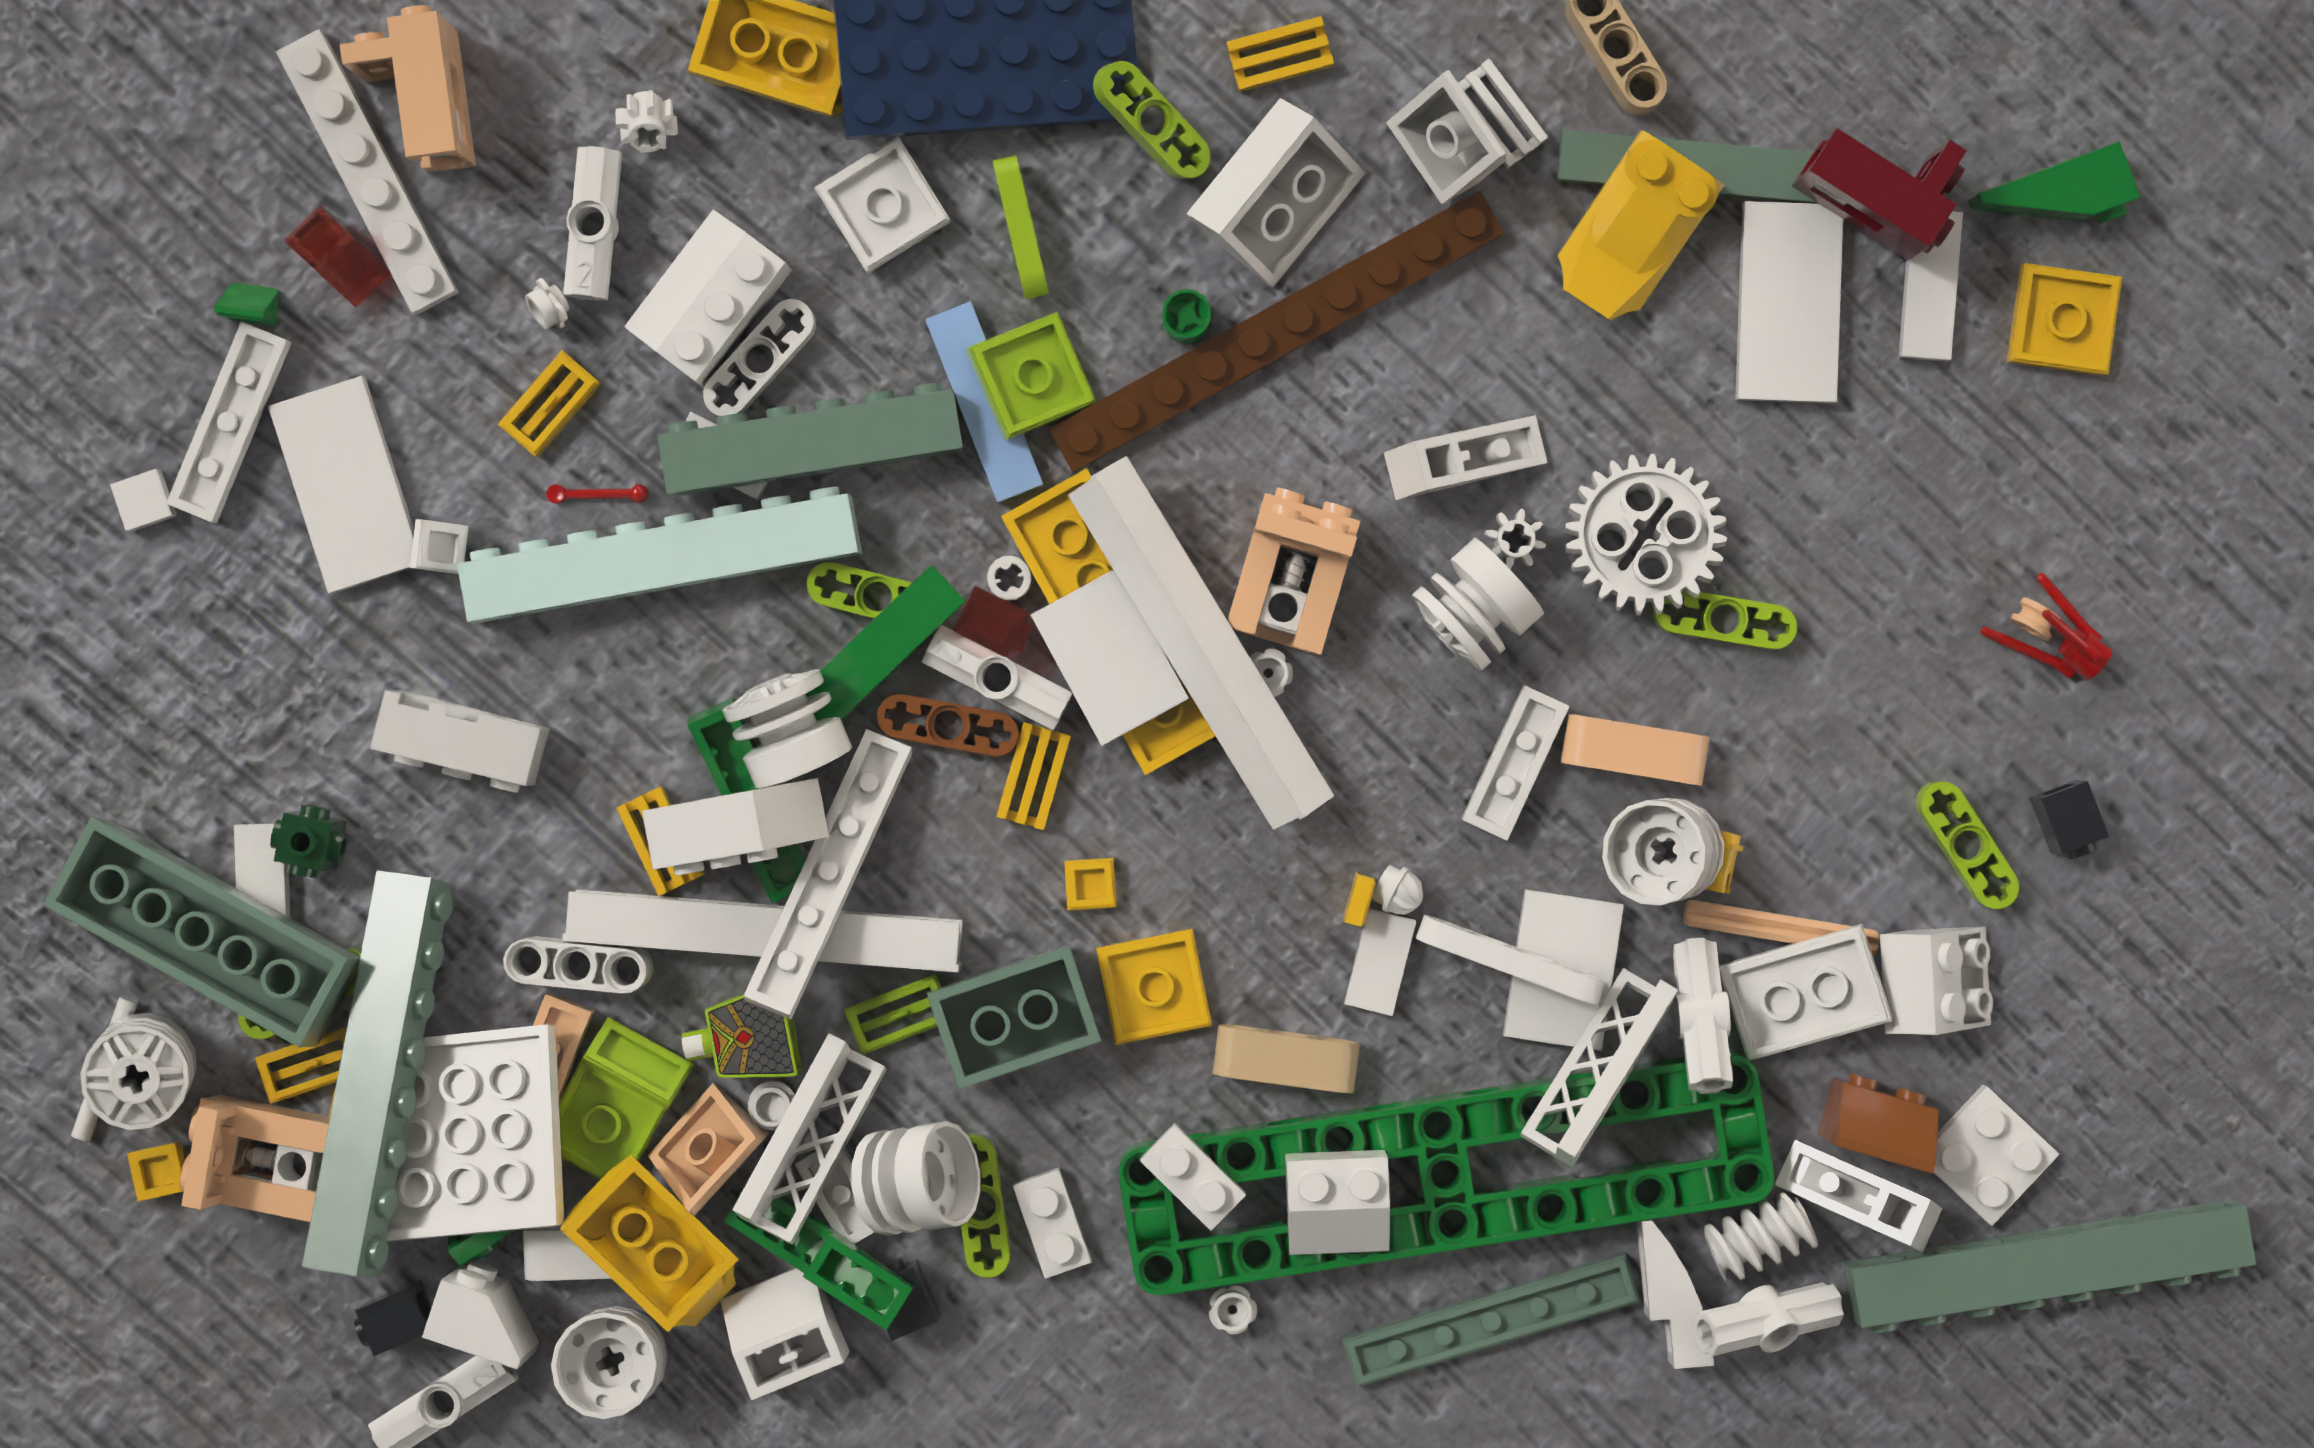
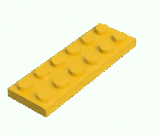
M1087 468L1001 516L1049 604L1114 570L1068 496L1091 480V475ZM1173 666L1172 668L1189 699L1123 734L1144 775L1215 737V734Z

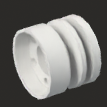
M1473 538L1450 559L1452 567L1461 579L1456 585L1435 573L1430 580L1442 596L1439 600L1422 586L1411 596L1419 606L1426 624L1447 648L1456 656L1467 660L1479 671H1482L1491 661L1478 643L1483 640L1492 650L1500 654L1506 649L1500 636L1495 631V628L1500 623L1511 632L1520 636L1544 614V611L1515 574L1484 543L1477 538Z
M819 669L803 673H788L768 680L749 689L737 701L722 710L727 722H734L748 717L751 719L750 722L737 728L732 733L735 740L740 741L759 737L761 744L752 749L743 758L755 788L761 789L808 773L841 757L852 748L840 717L816 720L814 716L815 712L825 707L832 700L829 692L809 697L805 695V693L824 682Z
M1663 798L1646 800L1628 806L1612 820L1604 836L1602 859L1608 878L1621 894L1640 904L1660 906L1697 896L1715 881L1723 865L1724 841L1719 825L1706 809L1687 799ZM1675 841L1676 844L1673 847V852L1677 855V858L1665 860L1663 856L1667 850L1662 845V842Z
M152 1013L127 1015L110 1024L86 1054L80 1073L82 1094L92 1112L110 1125L127 1130L151 1128L169 1119L183 1103L191 1088L197 1069L195 1048L186 1031L169 1018ZM132 1065L136 1066L138 1072H148L142 1085H138L135 1078L127 1079L125 1077Z
M948 1121L922 1124L910 1129L902 1127L891 1131H876L866 1135L857 1146L852 1161L851 1186L855 1205L863 1221L875 1233L885 1236L896 1235L901 1232L912 1233L922 1228L934 1230L957 1227L968 1222L976 1210L980 1196V1168L976 1151L969 1136L957 1124Z
M618 1305L597 1309L569 1326L556 1343L551 1363L555 1388L565 1403L582 1415L600 1419L624 1415L651 1396L664 1378L668 1360L665 1338L655 1322L637 1309ZM608 1347H610L613 1353L622 1352L625 1360L618 1365L619 1371L615 1365L606 1366L603 1358L609 1354Z

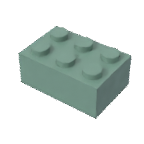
M1069 945L927 992L958 1089L1101 1042Z

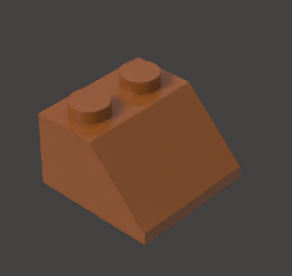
M1850 1073L1848 1081L1833 1078L1818 1129V1135L1835 1146L1933 1174L1936 1165L1939 1110L1925 1104L1927 1095L1903 1087L1897 1088L1896 1095L1877 1090L1879 1081L1854 1073Z

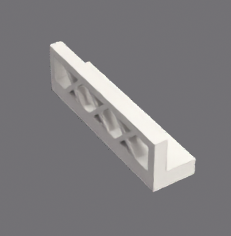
M1623 968L1520 1136L1570 1167H1573L1673 1005L1678 989L1662 980L1655 987ZM1626 985L1649 998L1639 1015L1621 1018L1617 999ZM1612 1009L1614 1020L1603 1022ZM1632 1025L1626 1035L1624 1027ZM1617 1028L1621 1044L1614 1056L1596 1060L1591 1042L1593 1037L1598 1032ZM1586 1050L1589 1061L1577 1064ZM1607 1066L1600 1077L1598 1068ZM1592 1070L1595 1086L1589 1096L1570 1101L1566 1081L1570 1074ZM1561 1091L1564 1103L1552 1105ZM1581 1107L1576 1117H1574L1573 1109ZM1566 1111L1570 1127L1559 1144L1536 1131L1545 1115Z
M828 1033L737 1200L733 1211L741 1219L793 1245L887 1070L886 1067L851 1050L846 1041ZM848 1061L871 1072L861 1090L846 1095L842 1094L838 1078ZM834 1087L837 1098L827 1100ZM855 1101L848 1114L846 1103ZM839 1106L844 1120L839 1133L819 1139L815 1126L819 1113ZM810 1132L813 1141L803 1144ZM832 1144L826 1157H824L822 1147ZM816 1149L820 1168L815 1177L795 1183L791 1169L794 1159L797 1155ZM785 1176H787L789 1186L779 1189ZM808 1188L801 1201L798 1191ZM792 1193L796 1212L787 1229L764 1218L773 1199Z

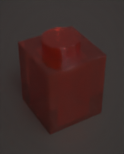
M975 586L953 630L1009 658L1013 649L1020 653L1022 652L1034 626L1027 623L1031 615L1030 613Z

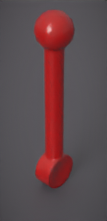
M553 484L546 491L547 499L554 504H562L566 499H632L635 503H643L649 496L647 487L642 484H636L631 489H565L562 485Z

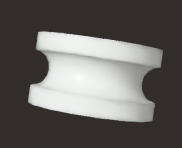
M1003 556L995 560L990 566L987 581L991 591L999 598L1007 601L1017 600L1030 590L1032 573L1028 565L1020 558ZM1012 565H1016L1022 570L1018 574L1019 577H1024L1022 586L1019 589L1011 586L1007 592L1002 591L997 585L1002 582V580L996 579L998 570L1000 568L1009 570Z

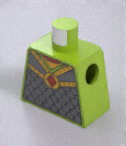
M744 993L706 1008L705 1016L708 1028L682 1033L683 1051L687 1062L713 1057L718 1078L791 1077L799 1075L803 1071L793 1017L789 1019L747 1002L743 997Z

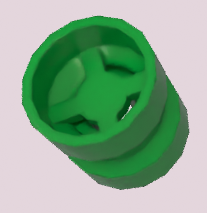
M1183 289L1169 295L1162 309L1163 328L1167 335L1174 341L1183 344L1195 343L1204 337L1209 330L1211 310L1208 301L1202 294L1195 290Z

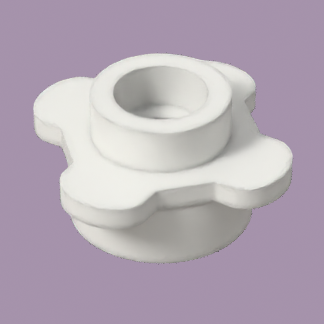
M540 278L536 280L537 286L533 288V291L525 295L526 304L542 328L548 329L556 325L559 329L565 327L564 321L568 319L566 314L569 310L568 302L557 286L552 285L549 287Z

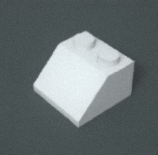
M1449 70L1442 73L1386 122L1441 204L1477 185L1506 161L1505 151Z
M1385 1150L1285 1154L1289 1255L1389 1251L1390 1193L1388 1156Z
M472 1261L469 1262L468 1266H459L440 1281L422 1338L514 1369H518L536 1352L539 1340L509 1280L496 1276L498 1272L496 1268Z

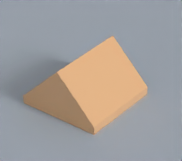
M712 1083L647 1156L687 1211L695 1216L770 1133L756 1125L750 1115L719 1086Z

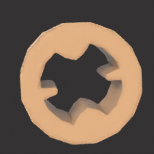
M2022 598L2019 602L2022 606L2020 613H2013L2010 621L2034 637L2049 641L2052 637L2050 633L2052 625L2043 618L2042 613L2044 610L2050 609L2031 599Z

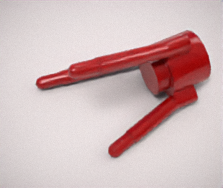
M2044 573L2037 575V581L2077 628L2073 630L2050 610H2044L2042 613L2043 618L2065 637L2058 649V652L2064 656L2062 659L1985 626L1980 630L1981 635L2057 669L2068 679L2075 673H2078L2085 680L2092 679L2104 668L2113 652L2111 648L2101 641L2102 635L2083 619Z

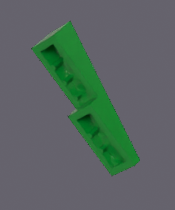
M734 697L690 716L687 723L722 796L759 789L755 788L743 760L747 753L756 748L753 739L739 741L735 740L732 734L737 728L746 723L744 719L727 722L722 711L726 706L735 702ZM800 843L778 847V858L752 862L771 903L791 894L807 859Z
M741 1193L739 1194L723 1220L725 1223L803 1272V1277L884 1330L887 1331L913 1290V1285L811 1213H809L793 1245L741 1219L733 1211ZM786 1196L773 1199L764 1218L787 1229L796 1212L795 1203Z

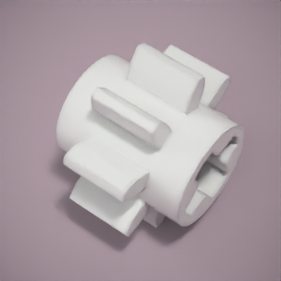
M652 90L638 92L634 95L628 94L627 109L618 108L615 111L616 127L620 128L621 143H630L640 153L654 152L660 148L666 149V135L678 134L677 117L673 115L672 100L663 101Z
M1520 509L1515 515V520L1508 521L1503 513H1498L1496 519L1501 527L1497 531L1486 530L1483 534L1489 539H1494L1495 548L1491 551L1495 555L1500 554L1506 558L1504 564L1509 569L1512 568L1514 559L1521 558L1523 564L1527 567L1532 566L1533 560L1529 552L1532 549L1540 550L1546 547V544L1542 541L1535 540V531L1540 529L1543 525L1542 522H1535L1529 525L1524 521V509ZM1514 527L1520 529V537L1527 539V545L1520 546L1516 549L1515 553L1509 551V543L1502 540V535L1510 533Z

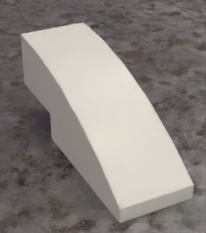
M1651 1219L1637 1221L1644 1313L1650 1321L1664 1320L1668 1361L1674 1369L1714 1366L1713 1356L1710 1353L1703 1354L1695 1341L1696 1334L1693 1321L1697 1312H1701L1703 1309L1688 1272L1671 1244Z

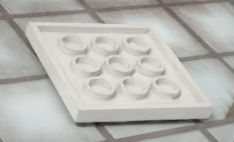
M546 1024L424 1037L425 1058L417 1070L414 1086L416 1106L412 1116L408 1118L405 1134L407 1155L398 1172L395 1188L398 1194V1203L395 1213L389 1220L386 1240L394 1242L561 1226L564 1222L555 1026Z

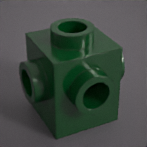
M301 804L300 811L283 812L282 820L278 819L275 822L271 833L270 846L276 849L273 861L289 864L287 873L310 878H317L318 871L337 869V864L342 861L347 847V834L344 833L347 821L330 818V809ZM305 833L310 839V845L306 851H301Z

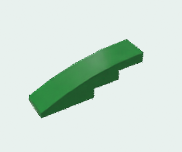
M934 565L929 566L820 671L824 682L805 693V695L809 697L829 692L832 700L825 707L814 713L816 720L840 717L842 722L895 673L905 660L933 636L932 634L967 602Z

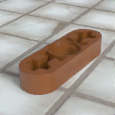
M894 694L887 697L880 704L877 712L880 728L891 737L990 756H1003L1010 753L1017 746L1020 736L1017 722L1006 713L906 694ZM899 702L907 703V712L923 715L922 705L932 706V710L926 719L927 736L917 734L921 727L920 724L904 723L902 731L894 729V721L887 719L888 710L897 709ZM947 710L959 714L963 721L962 732L958 737L951 740L941 738L935 730L937 716ZM970 714L981 716L977 726L993 727L995 720L1004 721L1003 729L1011 732L1010 740L1001 741L999 748L990 747V738L975 735L976 745L966 744L965 741L970 735L972 727Z

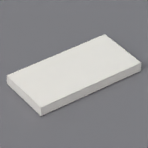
M1752 201L1742 203L1735 400L1828 404L1837 402L1843 219L1820 204Z
M359 376L269 405L268 408L328 593L334 594L411 569L414 527L366 378Z

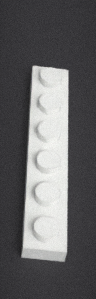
M318 29L276 51L411 313L418 315L458 294L459 291L324 32Z
M866 729L827 813L826 823L829 837L815 840L744 993L745 1001L792 1019L912 756V747Z

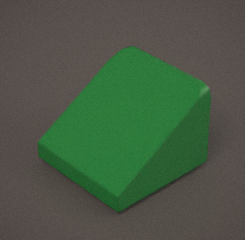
M234 283L226 289L217 301L214 312L217 313V316L229 321L273 326L277 320L280 292L276 288Z

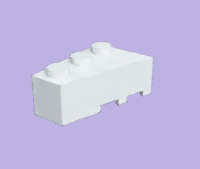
M385 690L370 749L394 754V761L423 768L424 762L443 766V774L456 778L471 780L472 773L490 777L489 786L518 793L520 785H535L549 728L409 691Z
M818 778L642 811L653 870L673 866L675 876L704 870L703 861L710 860L711 869L741 864V854H747L748 863L778 858V847L829 837Z

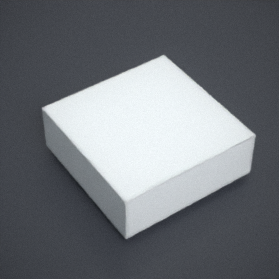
M153 469L110 484L125 530L128 532H133L177 516L175 508L166 504L170 494L160 469Z
M416 519L410 568L459 574L457 563L465 561L469 526Z

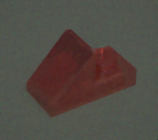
M318 206L284 239L287 245L355 308L391 274L388 268L351 234L340 219L321 206Z

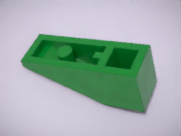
M2119 141L1981 192L1968 202L1971 210L2078 222L2097 216L2099 224H2103L2128 214L2126 205L2140 198V194Z

